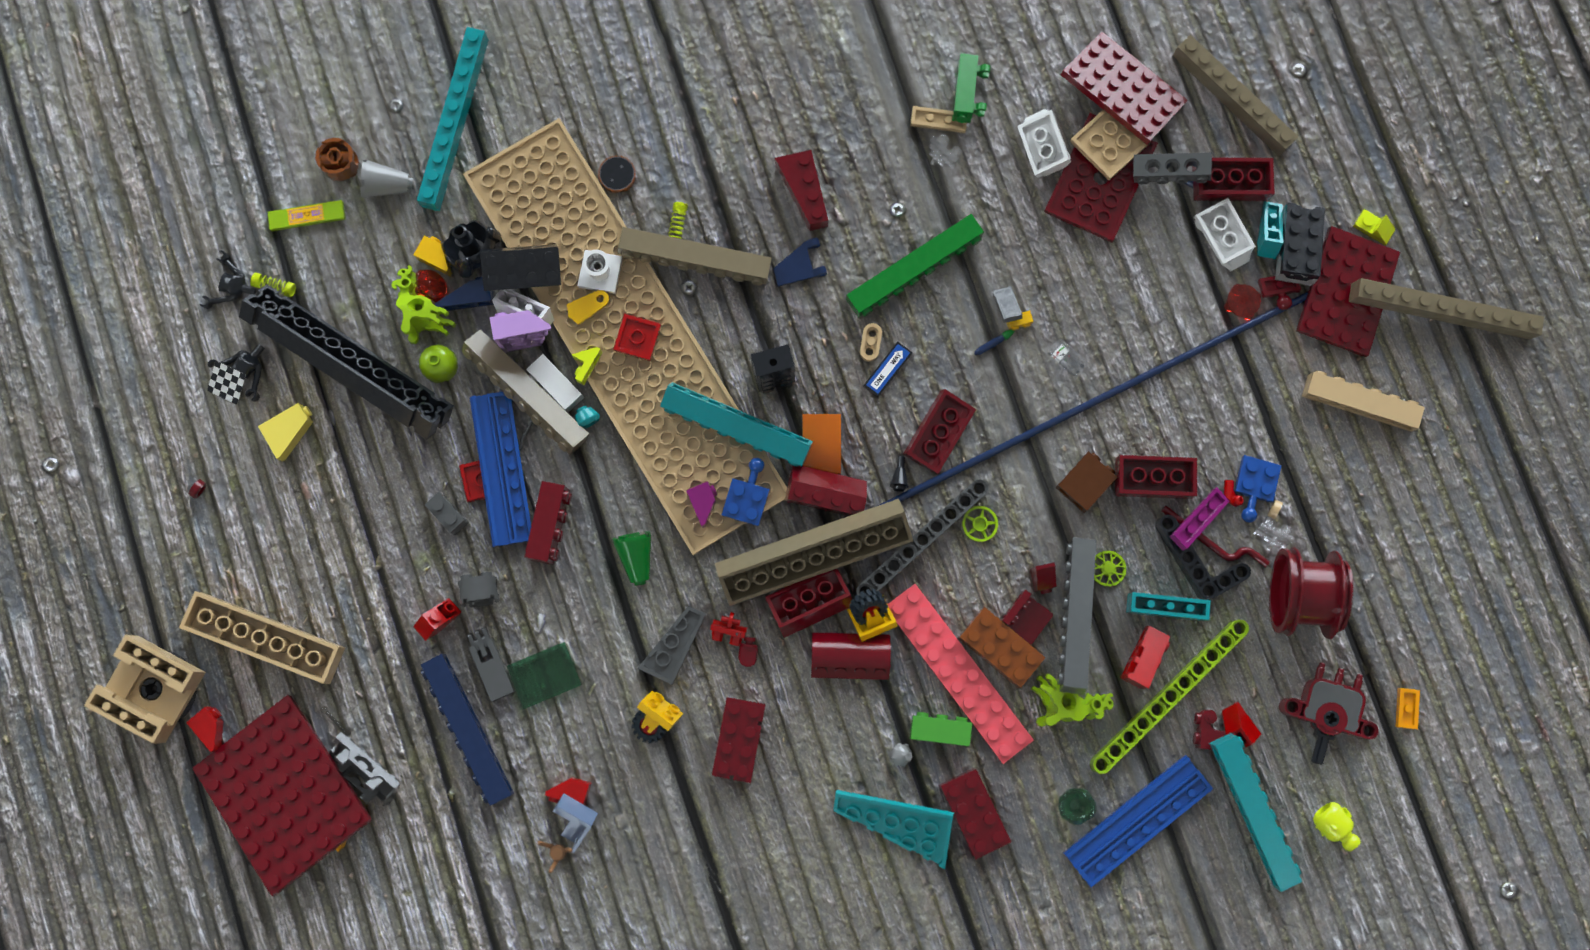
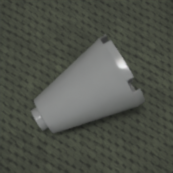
M363 160L361 169V184L363 187H360L362 198L408 193V189H412L413 178H409L408 173L369 160Z

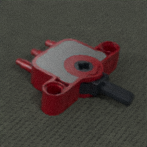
M1322 662L1319 663L1316 669L1315 677L1306 682L1301 700L1285 698L1279 703V710L1282 714L1310 722L1311 727L1314 729L1313 735L1317 736L1311 762L1322 765L1324 762L1329 740H1334L1336 734L1344 733L1360 739L1371 740L1375 739L1379 733L1378 726L1375 723L1362 719L1366 703L1365 695L1361 691L1363 675L1357 674L1353 687L1342 684L1344 669L1338 668L1334 681L1324 679L1325 663ZM1289 702H1292L1294 705L1292 712H1289L1287 709ZM1326 716H1328L1329 718H1331V721H1330V722H1329V720L1326 719ZM1366 725L1369 727V734L1367 736L1363 732Z

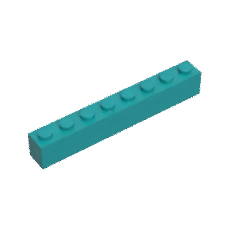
M673 382L667 386L660 407L665 408L664 411L667 413L679 414L684 420L698 422L701 427L717 430V433L727 437L729 435L735 438V441L738 443H748L752 445L753 449L767 451L772 457L777 459H786L793 466H802L813 443L809 439Z
M1230 733L1210 742L1209 744L1274 888L1282 892L1301 883V870L1293 862V852L1284 842V832L1275 822L1277 817L1267 804L1269 799L1266 793L1261 791L1259 786L1261 781L1258 775L1253 773L1251 768L1253 764L1250 757L1244 753L1242 739Z

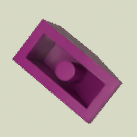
M708 481L686 490L702 528L706 527L716 503L715 496H717L714 485L709 486Z

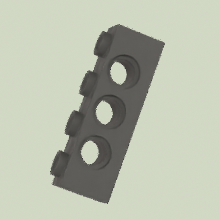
M1212 152L1134 155V182L1140 185H1145L1149 182L1167 184L1174 181L1179 184H1184L1188 181L1206 183L1211 181ZM1174 166L1177 168V171L1169 172L1167 169ZM1190 166H1195L1197 170L1194 172H1189L1187 168ZM1151 167L1158 168V171L1155 173H1150L1148 170Z

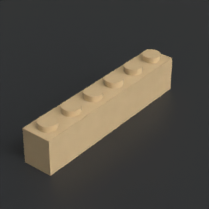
M1315 371L1308 375L1302 394L1304 398L1410 432L1419 429L1425 408L1416 401H1404L1397 395L1382 394L1381 390L1367 389L1360 383L1351 384L1345 382V379L1341 377L1332 378L1322 371Z

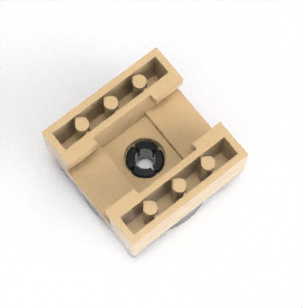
M125 634L113 655L121 660L106 687L96 684L84 706L153 744L166 743L177 722L184 718L192 708L197 694V687L206 672L189 664L180 655L165 651L140 636ZM154 685L157 686V692L155 694L152 691Z

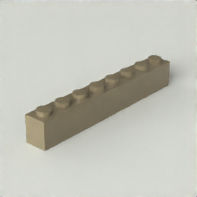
M1189 35L1177 47L1173 57L1279 157L1299 137L1192 35Z
M627 227L622 228L618 246V254L627 259H632V257L639 258L643 262H658L662 266L673 265L681 270H696L700 274L712 273L719 278H725L726 276L739 282L744 280L751 281L754 285H766L772 257Z
M481 329L464 341L462 347L463 355L475 363L478 370L485 373L495 386L501 388L505 396L512 399L522 412L528 414L535 425H539L549 438L554 439L562 451L571 455L586 442L589 433L582 426H579L573 417Z

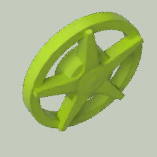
M975 506L965 513L962 519V528L969 539L976 542H984L996 534L998 519L990 508ZM981 509L978 517L968 516L973 510ZM984 510L993 516L994 521H987L984 517ZM966 518L972 522L973 528L969 532L965 526ZM995 524L994 531L987 537L985 530L988 525ZM974 531L981 532L984 539L974 538L970 534Z

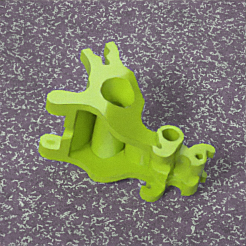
M410 265L408 269H400L397 275L401 276V279L394 280L391 286L394 290H397V286L400 288L396 306L403 312L401 331L406 335L409 334L408 341L411 344H417L419 333L423 330L438 331L447 336L449 333L442 325L455 327L456 324L452 320L441 317L440 314L448 316L449 312L444 308L433 305L430 299L418 294L422 288L416 285L418 282L417 275L413 272Z
M1050 674L1045 676L1050 681V685L1039 675L1036 680L1041 683L1040 687H1031V690L1040 696L1047 709L1046 715L1036 719V724L1039 727L1045 725L1053 726L1060 720L1063 722L1081 721L1085 717L1088 720H1093L1094 718L1102 719L1104 710H1111L1114 706L1113 700L1110 698L1114 696L1112 693L1095 694L1094 697L1090 693H1086L1083 699L1078 694L1060 692V685H1057V680Z

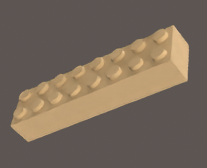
M197 591L194 592L179 626L183 630L322 684H331L345 650V647Z

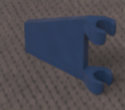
M817 237L805 241L774 267L778 287L827 275L825 266L812 269L808 249L820 247Z

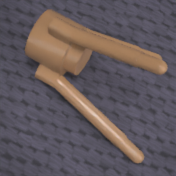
M543 841L537 842L538 845L551 849L550 857L553 859V863L549 873L553 872L558 862L565 858L567 852H572V848L565 847L562 844L554 845Z

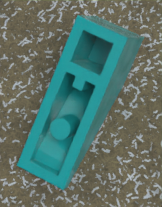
M1264 201L1257 240V256L1276 259L1283 245V204Z

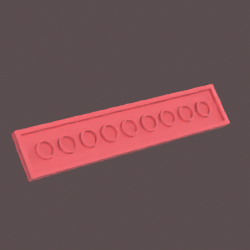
M916 584L887 604L899 628L1002 764L1034 741Z

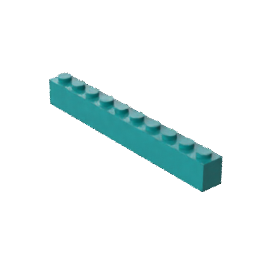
M471 27L466 28L417 197V202L422 208L440 212L489 42L484 30Z

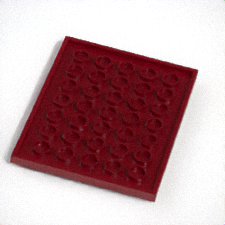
M291 695L285 696L221 745L216 752H212L192 768L271 896L279 894L372 821V818Z

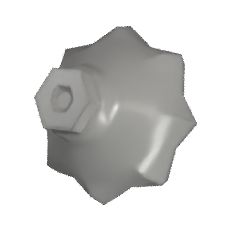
M898 743L892 749L891 759L894 761V765L905 767L907 763L911 762L913 756L909 745Z

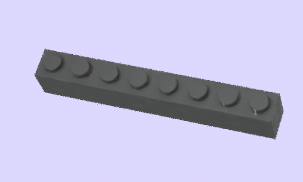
M1073 537L1070 544L1067 543L1066 555H1069V558L1065 563V573L1068 574L1063 586V591H1066V598H1063L1062 602L1065 616H1062L1061 628H1064V634L1060 637V647H1063L1058 660V665L1061 666V673H1058L1057 685H1060V692L1084 695L1088 689L1096 540Z

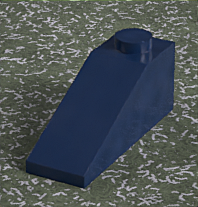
M476 277L475 280L465 283L434 305L447 311L494 305L492 301L494 294L493 290L484 291L482 277Z

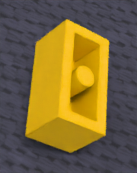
M1030 310L1022 312V319L1007 322L1009 330H1018L1019 327L1023 326L1024 328L1030 327L1033 323Z

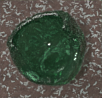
M1071 788L1060 796L1058 810L1064 820L1073 825H1081L1095 816L1096 803L1088 790Z

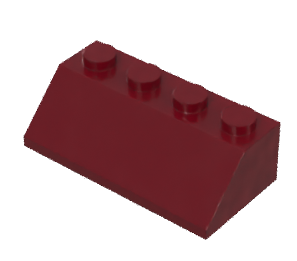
M792 465L784 501L851 516L865 509L867 481L806 466Z
M837 568L796 582L765 597L784 638L850 608V604H852L851 594Z

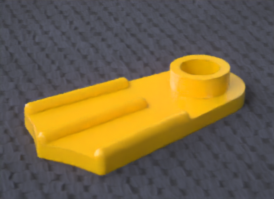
M598 290L568 303V317L578 325L608 304V294L603 290ZM600 296L604 297L603 302H598Z

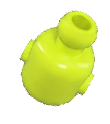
M1330 802L1314 814L1315 828L1320 831L1322 837L1325 836L1331 842L1341 841L1342 847L1346 851L1354 850L1361 843L1360 838L1351 832L1354 822L1347 808H1342L1336 802Z

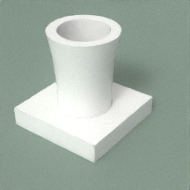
M585 250L577 285L578 288L594 291L603 290L606 293L616 294L623 260L622 256L607 254L601 250Z

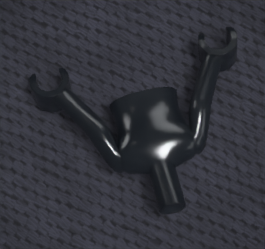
M223 250L219 252L224 255V258L216 259L220 263L225 264L235 275L224 273L220 279L218 290L229 295L213 299L202 296V298L208 300L205 305L199 304L205 309H210L213 304L234 301L243 292L250 295H256L257 293L256 288L246 286L245 275L231 263L230 256Z
M260 344L257 345L252 353L241 350L232 357L220 362L224 365L234 363L231 367L245 374L247 379L255 371L252 388L245 393L246 397L254 393V397L251 399L253 402L258 401L260 398L257 389L262 365L258 357L265 349ZM210 360L208 367H213L217 360Z

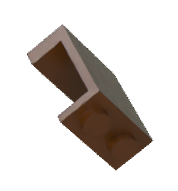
M1089 451L1055 487L1083 513L1089 510L1117 478L1115 471L1110 466L1103 465L1100 462V457Z

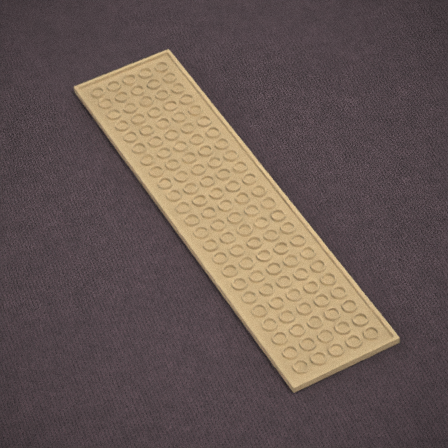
M560 118L463 173L494 227L501 233V238L507 248L557 244L561 285L531 288L540 303L550 307L554 318L553 324L571 354L595 347L600 348L603 352L587 381L692 555L697 554L746 524L745 522L722 516V511L732 478L748 483L751 473L749 463L753 458H760L764 462V469L758 473L755 485L770 489L763 513L783 502L787 486L764 450L757 451L748 443H738L735 441V438L729 435L727 437L717 433V430L712 428L705 429L698 422L686 421L681 415L667 413L664 411L665 408L660 407L667 386L673 382L739 410L649 263L643 262L639 258L632 257V259L622 257L616 294L607 293L609 296L608 304L579 325L568 317V303L595 292L594 290L582 289L577 286L584 251L601 250L607 254L621 256L618 254V246L622 228L626 227ZM600 296L598 302H603L604 297ZM624 314L661 324L651 361L613 350ZM575 360V361L577 362L578 366H579V365H581V366L583 365V363H581V362ZM708 481L709 486L714 485L717 496H715L716 503L706 527L702 528L686 490Z

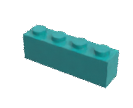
M1131 592L1127 595L1126 613L1207 621L1210 617L1211 600Z

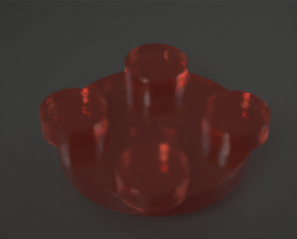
M429 269L419 270L416 273L417 287L415 288V293L417 295L426 296L434 302L444 298L447 293V284L440 274Z
M1235 284L1227 296L1224 308L1227 312H1232L1238 317L1250 320L1260 307L1261 295L1250 285Z

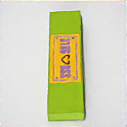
M337 200L269 211V228L271 231L346 220L344 202Z

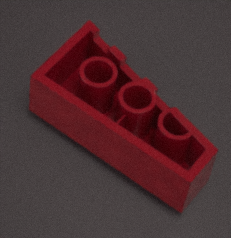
M812 150L776 157L775 166L791 193L808 229L813 231L827 228L828 216Z

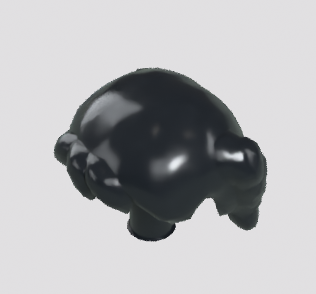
M472 220L467 225L461 223L452 228L448 239L443 241L441 247L445 250L447 261L459 271L460 277L469 278L473 271L481 268L480 250L495 249L496 244L501 241V233L492 227H485L477 220Z

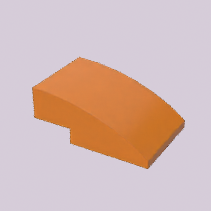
M802 414L803 437L813 441L803 466L841 474V414Z

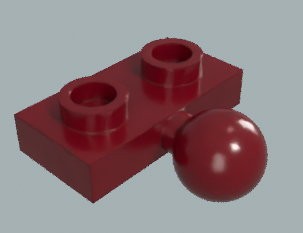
M1276 276L1260 278L1258 284L1262 298L1278 296L1279 298L1276 303L1277 307L1281 310H1287L1292 306V299L1286 294L1297 293L1301 290L1299 283L1275 280Z

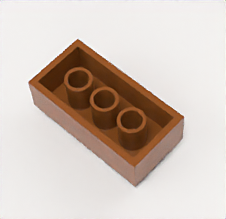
M985 607L979 611L958 637V639L1017 688H1021L1046 658Z

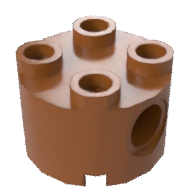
M330 138L323 141L320 148H317L315 156L317 165L331 180L343 181L357 174L358 156L344 140Z

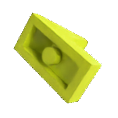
M1365 209L1360 213L1353 225L1354 228L1383 245H1387L1396 230L1387 215L1379 218Z
M595 347L572 354L575 360L583 363L575 371V379L578 383L585 385L603 353L600 348Z

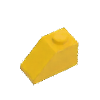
M424 235L413 255L422 263L451 276L452 271L445 257V250L441 247V241L436 237L431 236L429 238Z

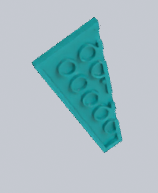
M836 790L834 812L853 822L857 821L867 826V829L882 834L884 838L909 851L913 850L922 855V858L928 861L932 860L938 863L939 867L945 869L954 812Z

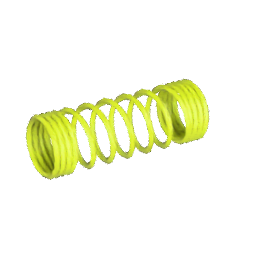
M674 202L673 213L686 215L685 212L688 205L683 202ZM672 213V216H673L672 218H677V219H680V220H685L684 217L674 216L673 213ZM671 218V223H676L680 225L685 224L684 222L673 221ZM671 225L672 227H670V228H676V229H680V230H683V229H684L683 227H680V226H673V225ZM669 228L670 232L668 233V235H669L670 237H675V238H680V239H682V237L670 235V233H672V232L675 233V234H680V235H682V234H683L682 232H680V231H672V230Z
M257 272L251 277L250 284L255 288H262L266 282L267 284L269 283L271 278L269 286L272 283V288H275L277 284V291L281 288L282 292L279 294L291 298L296 290L294 283L284 281L282 284L281 279L277 283L276 278L272 282V277H269L267 281L266 275L262 280V274Z

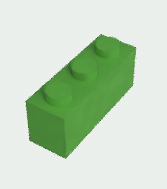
M917 712V716L912 715L909 739L970 746L972 722H967L968 718L956 717V720H948V715L936 714V718L928 717L929 713Z

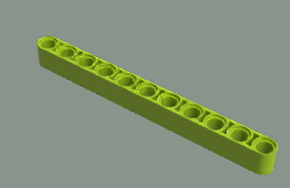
M1244 620L1229 622L1090 760L1092 771L1105 774L1115 766L1249 632L1247 622ZM1235 624L1241 626L1239 634L1234 631ZM1222 637H1225L1228 641L1226 647H1223L1220 643ZM1209 650L1214 653V659L1212 661L1208 660L1207 658V652ZM1195 664H1198L1201 669L1198 675L1193 671ZM1182 677L1187 681L1185 688H1182L1179 684V680ZM1168 691H1171L1173 694V699L1170 702L1165 697ZM1155 704L1160 709L1157 715H1154L1151 710ZM1140 718L1146 721V726L1143 729H1140L1138 726ZM1126 732L1132 734V740L1129 743L1124 740ZM1113 745L1118 748L1116 756L1110 754V748ZM1099 759H1102L1105 764L1102 770H1098L1096 767V762Z

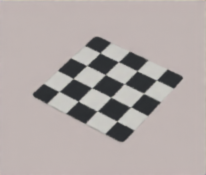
M215 361L207 391L234 404H238L246 375Z

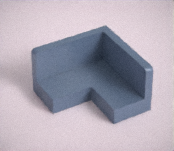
M563 793L553 812L569 821L561 836L574 843L572 853H575L592 827L598 813Z

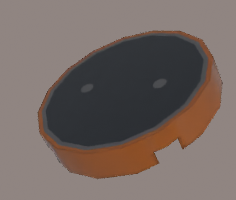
M612 156L601 164L599 179L607 191L612 193L625 192L633 186L636 179V171L633 163L627 158Z

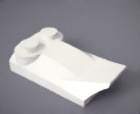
M1044 109L1025 118L1023 124L1017 126L1036 177L1048 176L1069 165L1071 156L1067 151L1052 110L1047 111Z
M1229 198L1194 216L1196 227L1203 232L1223 266L1233 271L1250 261L1251 253L1256 246Z

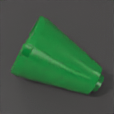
M644 531L645 534L643 535L636 532L618 536V539L613 538V544L629 581L634 583L635 586L644 585L646 580H649L650 531Z

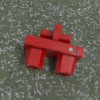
M731 612L729 617L722 616L721 621L713 620L710 628L712 630V640L722 642L724 634L731 635L729 644L739 646L742 639L745 638L747 627L740 626L741 620L734 619L735 613Z

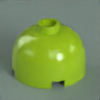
M440 344L431 345L421 353L419 368L423 376L429 381L440 383L449 381L454 377L458 369V362L455 353L448 347Z

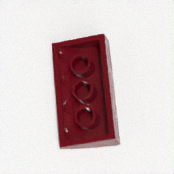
M941 390L903 455L938 474L976 409L948 390Z

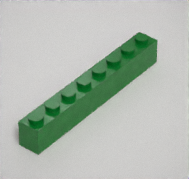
M972 214L968 215L848 293L846 301L858 318L862 315L864 317L873 312L872 308L877 305L883 306L892 295H900L909 284L910 286L915 285L923 275L928 276L936 270L935 267L940 264L942 266L946 265L955 254L959 256L967 250L966 247L972 244L974 246L982 240L983 229Z

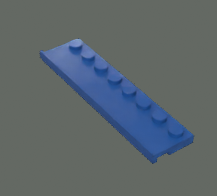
M504 392L471 396L470 405L492 547L528 542L531 520L512 401L505 396Z
M1184 755L1063 853L1089 887H1092L1212 791L1213 787L1193 765L1190 758Z

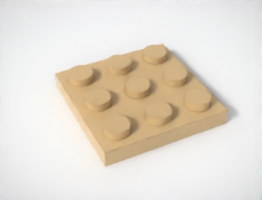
M1104 110L1070 140L1108 180L1112 179L1134 159V155L1139 154L1148 146Z

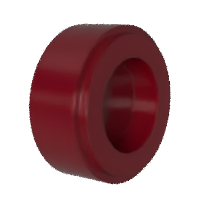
M201 479L197 480L189 490L188 495L197 499L204 492L207 486L206 483Z

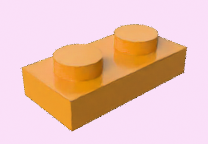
M1398 688L1395 727L1418 729L1420 690Z

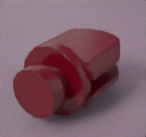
M745 636L744 641L746 642L740 643L738 660L743 666L751 667L757 661L758 645L753 644L756 641L755 637Z

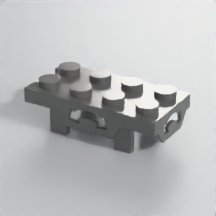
M340 732L334 739L336 746L330 750L329 754L339 763L337 766L349 783L362 793L359 799L367 805L377 796L384 802L383 807L388 805L393 800L400 786L398 779L386 772L379 762L370 758L364 749H360L355 745L349 736H345ZM353 772V774L359 775L364 780L366 788L364 789L360 786L361 782L356 777L351 778L348 774Z

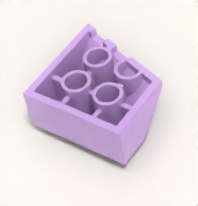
M529 310L510 314L502 312L495 314L494 317H490L493 340L504 352L541 346L545 340L544 336H547L548 331L551 330L550 324Z

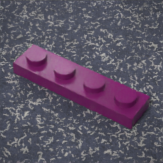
M1217 487L1212 489L1172 533L1170 538L1182 551L1186 550L1230 501Z

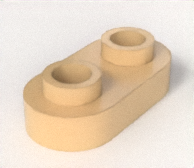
M875 323L866 325L863 330L860 356L867 362L876 360L879 355L882 330ZM873 331L876 335L870 337L869 332ZM872 350L873 354L867 355L866 351Z

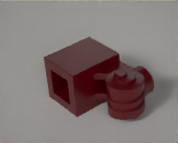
M1202 710L1199 713H1195L1194 723L1198 724L1196 732L1193 734L1195 748L1212 750L1209 743L1225 736V731L1214 730L1211 727V724L1217 720V714L1213 710Z

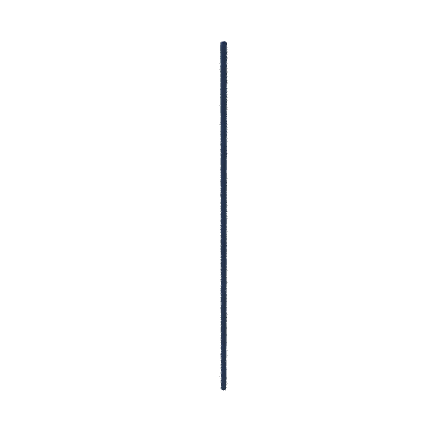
M1308 292L1293 298L1290 308L1304 302ZM1275 307L879 505L896 499L902 502L1286 310Z

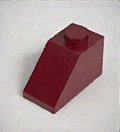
M1055 562L1035 566L1030 569L1035 592L1040 591L1041 594L1051 593L1052 588L1057 587Z

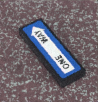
M897 341L863 387L878 398L913 352Z

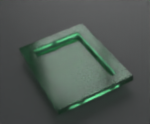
M565 642L507 665L523 709L582 685Z

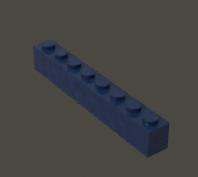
M440 654L421 664V674L425 680L429 681L431 685L429 690L434 698L437 697L440 703L438 705L439 711L442 715L446 716L448 720L446 723L451 733L454 732L457 738L455 743L460 751L463 750L466 756L464 757V762L468 768L472 769L474 773L472 775L473 780L477 786L480 785L483 791L481 796L484 802L492 806L515 794L447 655Z

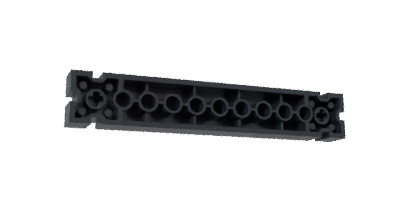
M268 284L257 290L256 296L251 294L242 300L239 318L250 325H258L257 329L406 427L413 426L415 428L414 432L426 440L436 433L437 427L441 428L449 422L454 407L453 404L442 397L437 399L434 397L435 393L293 300L286 296L284 298L280 297L279 291Z

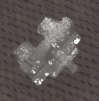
M944 133L937 138L933 137L929 144V148L932 149L929 155L933 158L930 163L933 166L938 163L942 167L947 164L953 169L962 155V150L958 146H954L949 151L945 146L950 140Z
M1269 516L1255 528L1253 534L1261 537V540L1267 543L1265 548L1271 550L1273 546L1278 549L1280 547L1286 548L1294 540V536L1291 535L1292 528L1287 525H1282L1279 529L1274 527L1276 521Z

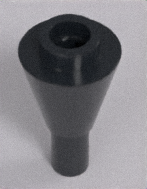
M898 456L897 468L890 483V487L896 492H903L909 488L904 468V456Z

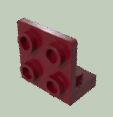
M1025 589L1001 621L1031 645L1053 617V613L1030 597L1032 594Z

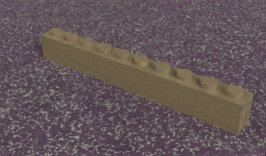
M1363 278L1352 283L1349 302L1528 340L1542 335L1544 316Z

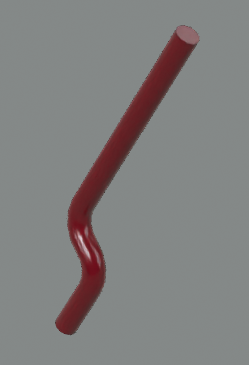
M1166 505L1162 508L1161 512L1165 515L1174 516L1179 525L1182 524L1184 521L1182 517ZM1202 533L1196 538L1226 561H1236L1246 554L1264 567H1267L1270 561L1250 547H1242L1235 553L1229 554Z

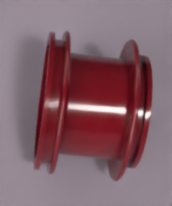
M1296 547L1280 549L1273 564L1270 580L1269 612L1273 630L1276 633H1284L1286 636H1290L1294 633L1298 624L1320 626L1321 632L1326 639H1333L1338 631L1345 629L1351 613L1353 577L1349 563L1342 559L1338 551L1330 552L1325 562L1302 561L1301 554Z

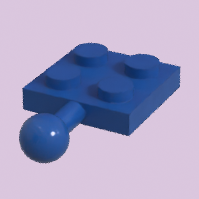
M1246 455L1242 456L1234 492L1249 497L1247 508L1241 514L1245 522L1251 523L1257 519V512L1255 510L1257 499L1269 503L1274 501L1282 465Z
M753 458L749 463L751 473L748 483L732 478L722 516L759 526L770 489L755 485L758 473L764 469V462L760 458Z

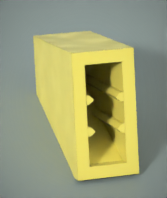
M297 403L258 426L276 459L282 462L286 460L313 423L310 417L312 413L307 406Z

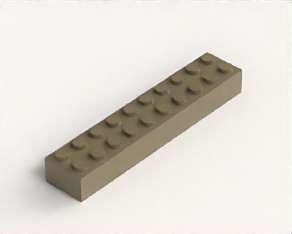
M896 499L717 562L715 567L728 603L731 606L913 542L905 511L900 500Z

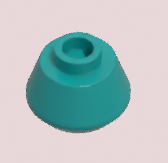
M585 405L576 410L575 420L584 429L591 427L600 420V414L592 407L587 408Z

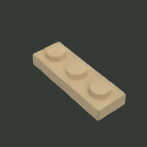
M913 106L910 126L965 133L967 123L952 121L953 111Z

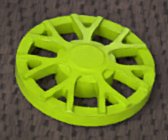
M1102 551L1095 555V560L1099 558L1103 563L1100 566L1095 563V569L1100 568L1101 574L1097 576L1094 574V581L1105 587L1119 584L1126 575L1124 559L1114 551ZM1104 554H1110V561H1105ZM1116 557L1120 560L1117 565L1113 563ZM1116 567L1123 568L1122 574L1116 572ZM1114 574L1118 579L1116 582H1113L1111 576ZM1103 575L1108 577L1106 583L1101 582Z

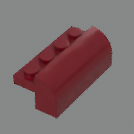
M812 632L811 678L889 680L891 665L890 634H879L862 642L856 633Z

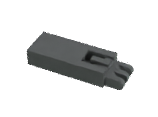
M482 628L484 636H481L479 630L474 631L477 638L475 640L472 633L468 634L467 636L471 644L469 650L491 702L516 692L494 638L490 637L487 628ZM486 647H489L493 657L488 661L484 660V657L489 655L485 649Z

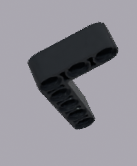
M1165 515L1156 521L1158 533L1199 599H1213L1250 577L1251 569L1248 564L1239 563L1211 578L1192 545L1182 551L1170 538L1172 533L1180 526L1176 518L1172 515ZM1163 520L1169 521V529L1163 527ZM1184 553L1189 554V563L1183 560ZM1238 567L1243 570L1242 577H1239L1236 573ZM1194 570H1198L1200 572L1199 580L1194 578ZM1221 577L1227 580L1225 587L1220 584ZM1205 586H1207L1211 591L1209 596H1206L1203 593V588Z

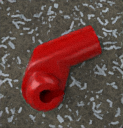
M1224 480L1223 494L1230 501L1229 503L1235 507L1242 505L1244 499L1234 492V481Z

